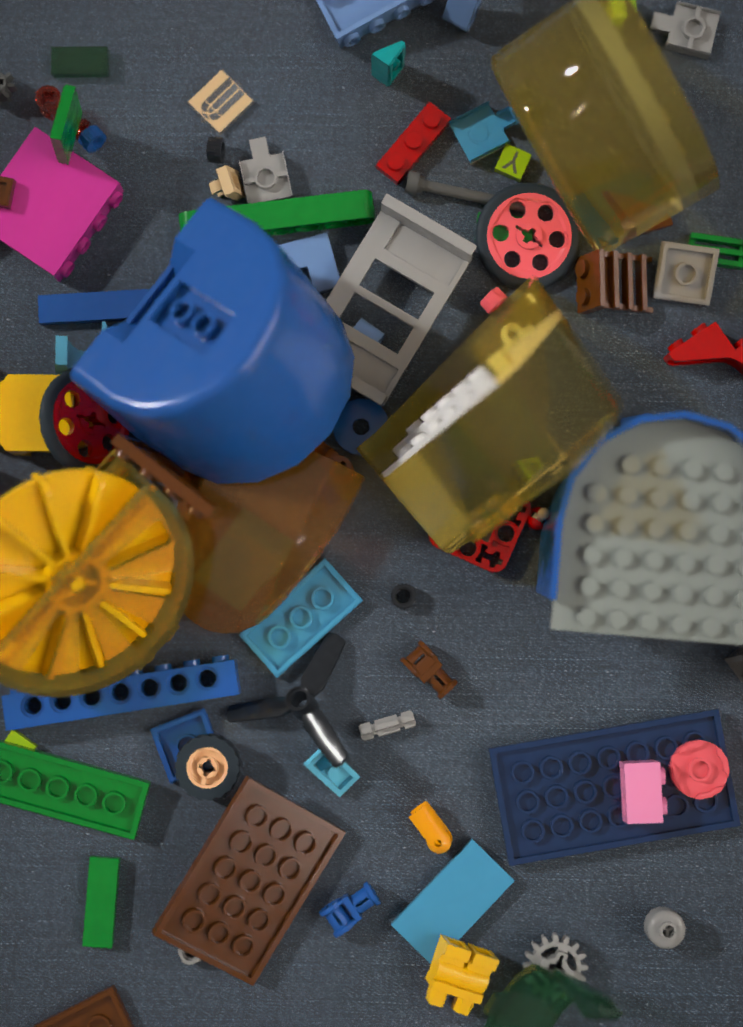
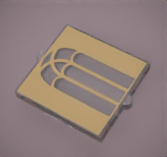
M221 69L187 101V104L200 116L201 122H206L214 131L221 135L255 101L241 88L240 82H235Z

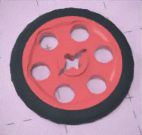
M518 183L496 193L485 204L478 217L475 229V245H477L479 259L485 269L497 281L519 290H539L561 280L575 264L582 244V228L572 204L560 192L538 183ZM513 203H520L524 206L525 214L523 217L514 218L510 214L509 209ZM548 206L552 209L553 217L550 221H542L538 217V209L540 207ZM496 226L507 228L509 235L505 241H497L493 237V229ZM532 229L535 243L529 241L526 244L523 242L525 236L522 234V231L528 232ZM553 232H559L564 237V244L559 248L553 247L549 242V236ZM506 253H517L520 258L517 267L511 268L505 264L504 256ZM543 255L547 259L548 264L545 270L539 271L533 267L532 260L534 256Z

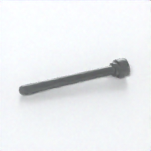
M410 170L405 188V193L416 195V193L422 194V191L481 204H486L494 196V194L425 180L424 176H420V172ZM513 203L510 206L509 210L525 213V208L520 203Z

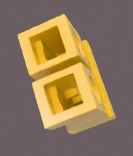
M441 934L430 970H428L425 977L429 984L426 995L427 1001L431 1005L443 1007L447 994L455 996L451 1008L459 1014L468 1016L474 1003L481 1005L484 997L482 994L488 986L491 972H495L498 967L499 959L490 950L469 943L466 945L463 941Z

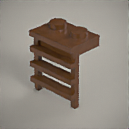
M597 249L578 257L575 266L578 314H590L602 309L653 313V307H648L646 265L652 263V257H648L646 254L632 255L631 252L618 253L615 250L609 252L604 251V249ZM619 260H621L622 304H620ZM633 262H635L636 305H634Z

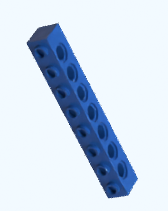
M228 654L211 657L212 663L201 664L200 659L183 661V667L172 669L171 663L154 666L155 672L144 674L143 668L125 670L126 676L114 678V672L96 675L97 681L85 682V677L67 679L68 685L57 687L56 681L38 684L39 690L28 691L27 686L9 688L10 694L1 696L5 729L9 731L241 694L237 659L229 660ZM205 670H211L216 675V682L211 687L202 683L201 676ZM178 674L183 675L187 680V686L183 691H178L173 686V679ZM148 679H153L158 684V691L155 695H149L144 690V684ZM120 683L125 684L129 689V695L125 700L119 699L115 693L116 687ZM91 688H95L100 694L97 704H91L87 699V692ZM63 692L67 693L71 699L70 706L67 709L62 708L58 703V698ZM33 697L38 698L42 704L41 710L38 713H34L29 706Z

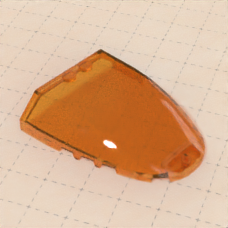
M313 451L298 465L260 482L216 484L185 471L183 479L223 510L216 519L207 518L204 520L202 518L200 520L187 510L190 504L184 500H178L173 532L174 545L171 582L179 607L195 624L216 633H239L259 625L288 598L293 589L306 577L307 572L316 560L324 553V549L337 533L365 481V477Z

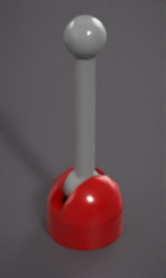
M541 507L532 508L526 520L527 526L532 530H541L544 525L542 522L550 515L549 510Z

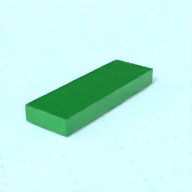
M90 856L83 947L112 948L114 945L121 857Z

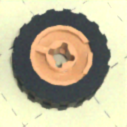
M209 733L198 735L185 743L177 755L175 776L176 780L178 779L180 782L179 786L187 792L186 794L194 796L198 800L207 799V801L215 798L219 799L230 792L237 783L241 773L239 752L234 748V744L231 741L226 740L221 735ZM207 761H211L214 767L211 772H206L203 769V764Z

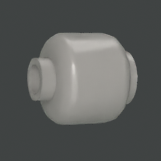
M665 906L656 907L645 917L644 931L650 941L657 947L672 949L678 946L684 939L686 933L685 923L682 917L673 909Z

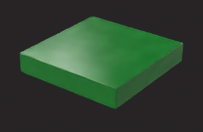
M65 84L62 90L50 139L58 163L68 165L82 117V109L76 87Z

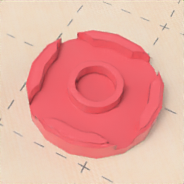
M699 739L687 741L679 746L671 756L669 764L670 778L677 790L688 797L699 800L712 798L721 792L730 772L728 759L723 751L711 742Z

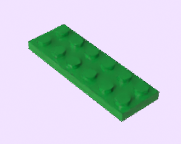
M0 740V803L135 840L151 781Z

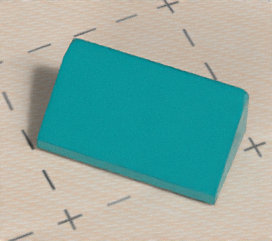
M399 41L371 55V75L387 87L392 84L404 67L405 42Z

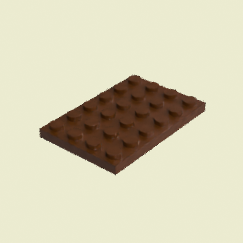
M246 775L153 927V935L254 986L346 832L337 825Z

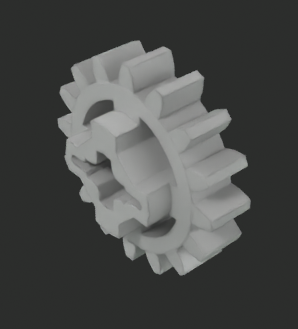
M556 932L552 933L549 940L542 934V943L538 944L532 941L533 952L525 951L524 953L530 959L529 962L523 963V968L530 971L525 975L527 982L534 980L531 988L534 992L541 988L543 998L552 993L554 1000L558 1001L559 993H564L568 999L570 998L569 990L571 988L577 992L580 990L577 985L578 980L586 981V977L581 973V971L588 969V965L581 962L586 955L584 951L576 952L580 945L577 941L569 944L570 938L566 934L561 940H559ZM554 947L552 951L542 953L546 949ZM568 951L573 956L574 967H572L571 964H568L566 961L568 958ZM558 960L561 968H555L552 972L549 965L550 963L556 964ZM536 965L544 970L543 980L537 975ZM567 979L566 982L557 985L558 982Z

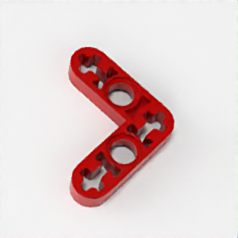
M520 494L509 497L502 508L488 542L446 523H438L431 528L428 536L429 542L436 549L487 572H500L507 565L531 510L530 501L527 497ZM518 500L522 501L521 507L525 509V512H519L514 520L520 521L519 526L512 521L503 520L504 515L508 518L511 517L513 508L510 507V503H516ZM506 525L512 528L514 536L511 541L504 542L499 539L498 530L501 526ZM442 528L446 529V535L452 539L455 538V533L459 534L461 537L456 542L454 551L449 549L452 543L448 541L438 544L434 532H440ZM471 540L475 543L476 551L472 556H464L461 553L460 544L462 541ZM481 545L487 547L483 553L493 555L495 552L499 553L498 559L502 561L501 565L496 564L492 568L489 566L490 561L481 557V563L475 561L481 552Z

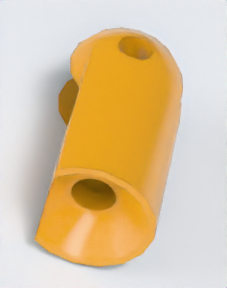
M425 801L413 809L409 819L427 841L428 848L437 854L447 852L452 843V834L429 802Z

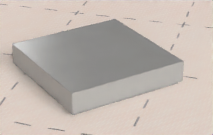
M662 241L652 298L710 306L720 249Z

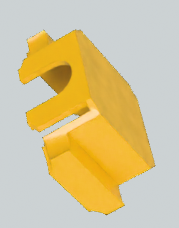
M7 374L5 379L0 382V446L6 452L14 456H31V452L51 453L41 434L39 412L45 390L58 375ZM67 392L65 394V402L72 408L75 405V397L70 392ZM89 416L83 418L85 419V421L89 423V427L94 426L92 422L89 421ZM63 419L59 422L61 433L67 435L70 430L69 424ZM80 441L78 444V449L88 447L83 441Z

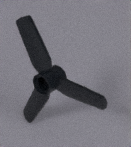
M328 633L301 677V686L291 688L287 692L286 697L278 696L231 705L226 713L228 722L281 718L292 712L298 720L303 721L304 729L334 768L343 765L348 758V753L323 712L319 710V704L314 697L324 690L345 646L344 639L337 634ZM307 700L302 707L298 708L300 702Z

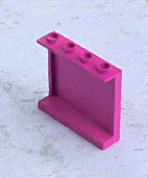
M34 127L0 175L13 178L16 181L11 209L0 207V241L61 282L64 277L67 278L74 270V262L80 254L83 255L91 245L90 239L96 231L99 232L107 222L106 216L112 208L115 209L121 203L124 190L120 182L73 151L68 165L58 163L50 136Z

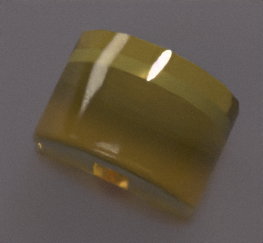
M571 0L492 56L490 66L497 82L568 211L594 251L604 249V251L611 252L720 189V176L702 130L659 47L630 0Z

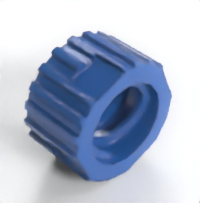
M92 125L83 130L78 142L88 153H93L104 145L107 138L97 125Z

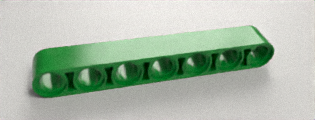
M370 190L228 206L256 222L269 236L366 225L373 223L376 219L373 193ZM197 210L185 211L178 215L180 231Z

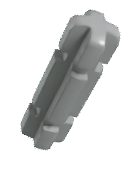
M409 710L402 712L401 716L398 717L395 714L374 720V724H370V722L360 724L359 732L362 740L367 741L374 739V735L381 737L399 732L402 727L405 730L416 726L413 712Z

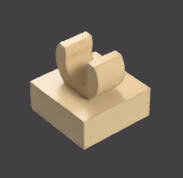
M227 165L216 169L219 179L209 183L212 195L217 194L219 198L226 196L235 201L246 197L238 170Z

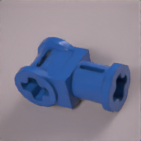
M368 881L363 883L364 887L353 895L349 896L346 893L319 911L320 916H325L333 928L335 938L346 933L360 921L363 912L373 905L379 906L381 904L378 895Z

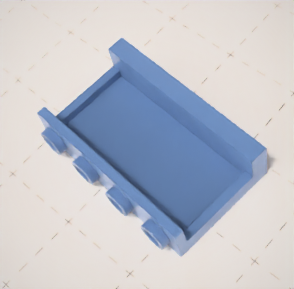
M434 0L316 1L340 48H343L344 46L351 47L357 44L364 35L370 32L377 33L386 26V23L394 19H402L409 15L413 8L419 5H428Z

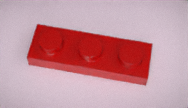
M429 101L376 164V169L398 186L409 170L414 167L446 129L451 118Z

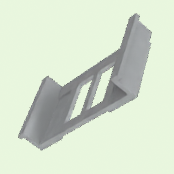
M387 193L381 202L380 213L326 299L327 303L340 318L351 298L356 294L413 328L397 354L343 322L354 354L351 388L380 406L385 405L472 261L474 251L477 248V245ZM375 260L434 294L419 319L360 286Z

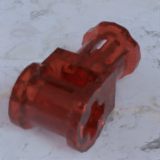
M51 85L39 88L35 99L43 117L54 122L61 94L57 88ZM81 118L75 140L79 139L83 130L90 126V122L86 118Z

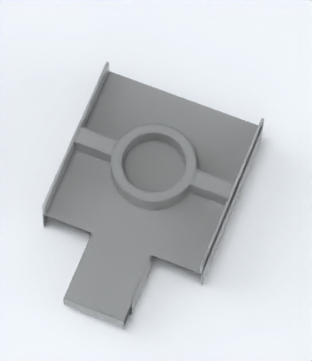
M677 1L674 16L658 12L653 13L650 29L655 30L654 33L668 36L666 50L708 60L711 55L721 11Z
M266 137L249 140L253 159L239 160L247 202L257 203L292 196L284 153L269 155Z

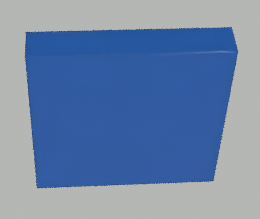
M205 708L150 729L170 784L179 781L178 779L176 780L175 762L177 761L178 752L185 743L201 734H215ZM207 761L203 764L204 770L213 767L211 761Z

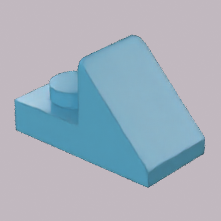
M320 749L304 763L338 797H341L360 778L359 774L346 761L340 767L334 768Z

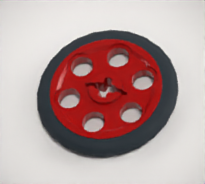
M72 369L64 371L52 380L45 390L40 404L39 423L44 442L53 457L67 469H84L88 466L93 467L95 470L112 472L124 460L115 454L118 448L113 444L110 451L103 447V437L108 436L111 441H113L118 433L132 438L136 437L118 421L115 424L109 421L108 412L97 402H94L89 395L71 380L70 374ZM67 392H70L75 397L73 408L69 407L65 402V394ZM89 416V421L92 422L94 426L89 427V423L85 421V419L83 418ZM61 419L69 424L70 430L67 435L62 434L59 429ZM80 441H83L88 446L86 457H83L78 451Z

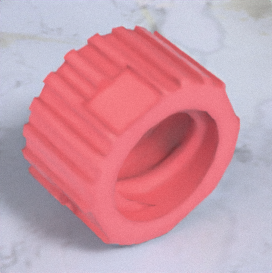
M496 287L481 300L480 305L488 314H491L506 301L507 296L499 287Z

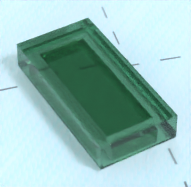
M107 46L51 47V75L53 78L109 77V49Z

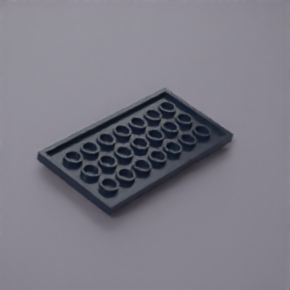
M719 709L488 748L508 865H519L741 826L731 772H729V777L721 792L712 798L701 800L684 795L677 790L670 778L669 764L671 756L679 746L687 741L699 739L711 742L719 747L728 759ZM656 760L660 762V767H664L666 783L661 785L662 797L665 796L667 800V815H663V823L627 824L622 820L619 761Z

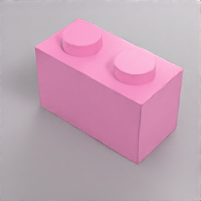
M656 760L619 761L622 820L627 824L663 823V815H667V800L665 796L662 797L661 785L666 783L664 767H660V762Z

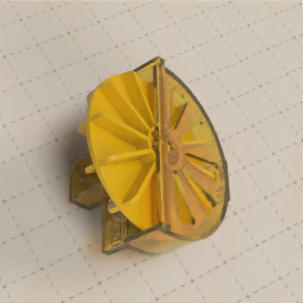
M115 448L96 469L86 466L84 469H66L41 476L36 472L31 474V480L22 483L0 498V683L6 687L22 693L43 697H68L102 689L124 679L137 669L141 671L146 664L154 659L155 654L166 642L173 638L175 632L180 628L178 624L189 601L194 578V552L189 531L173 503L131 463H127L115 454Z

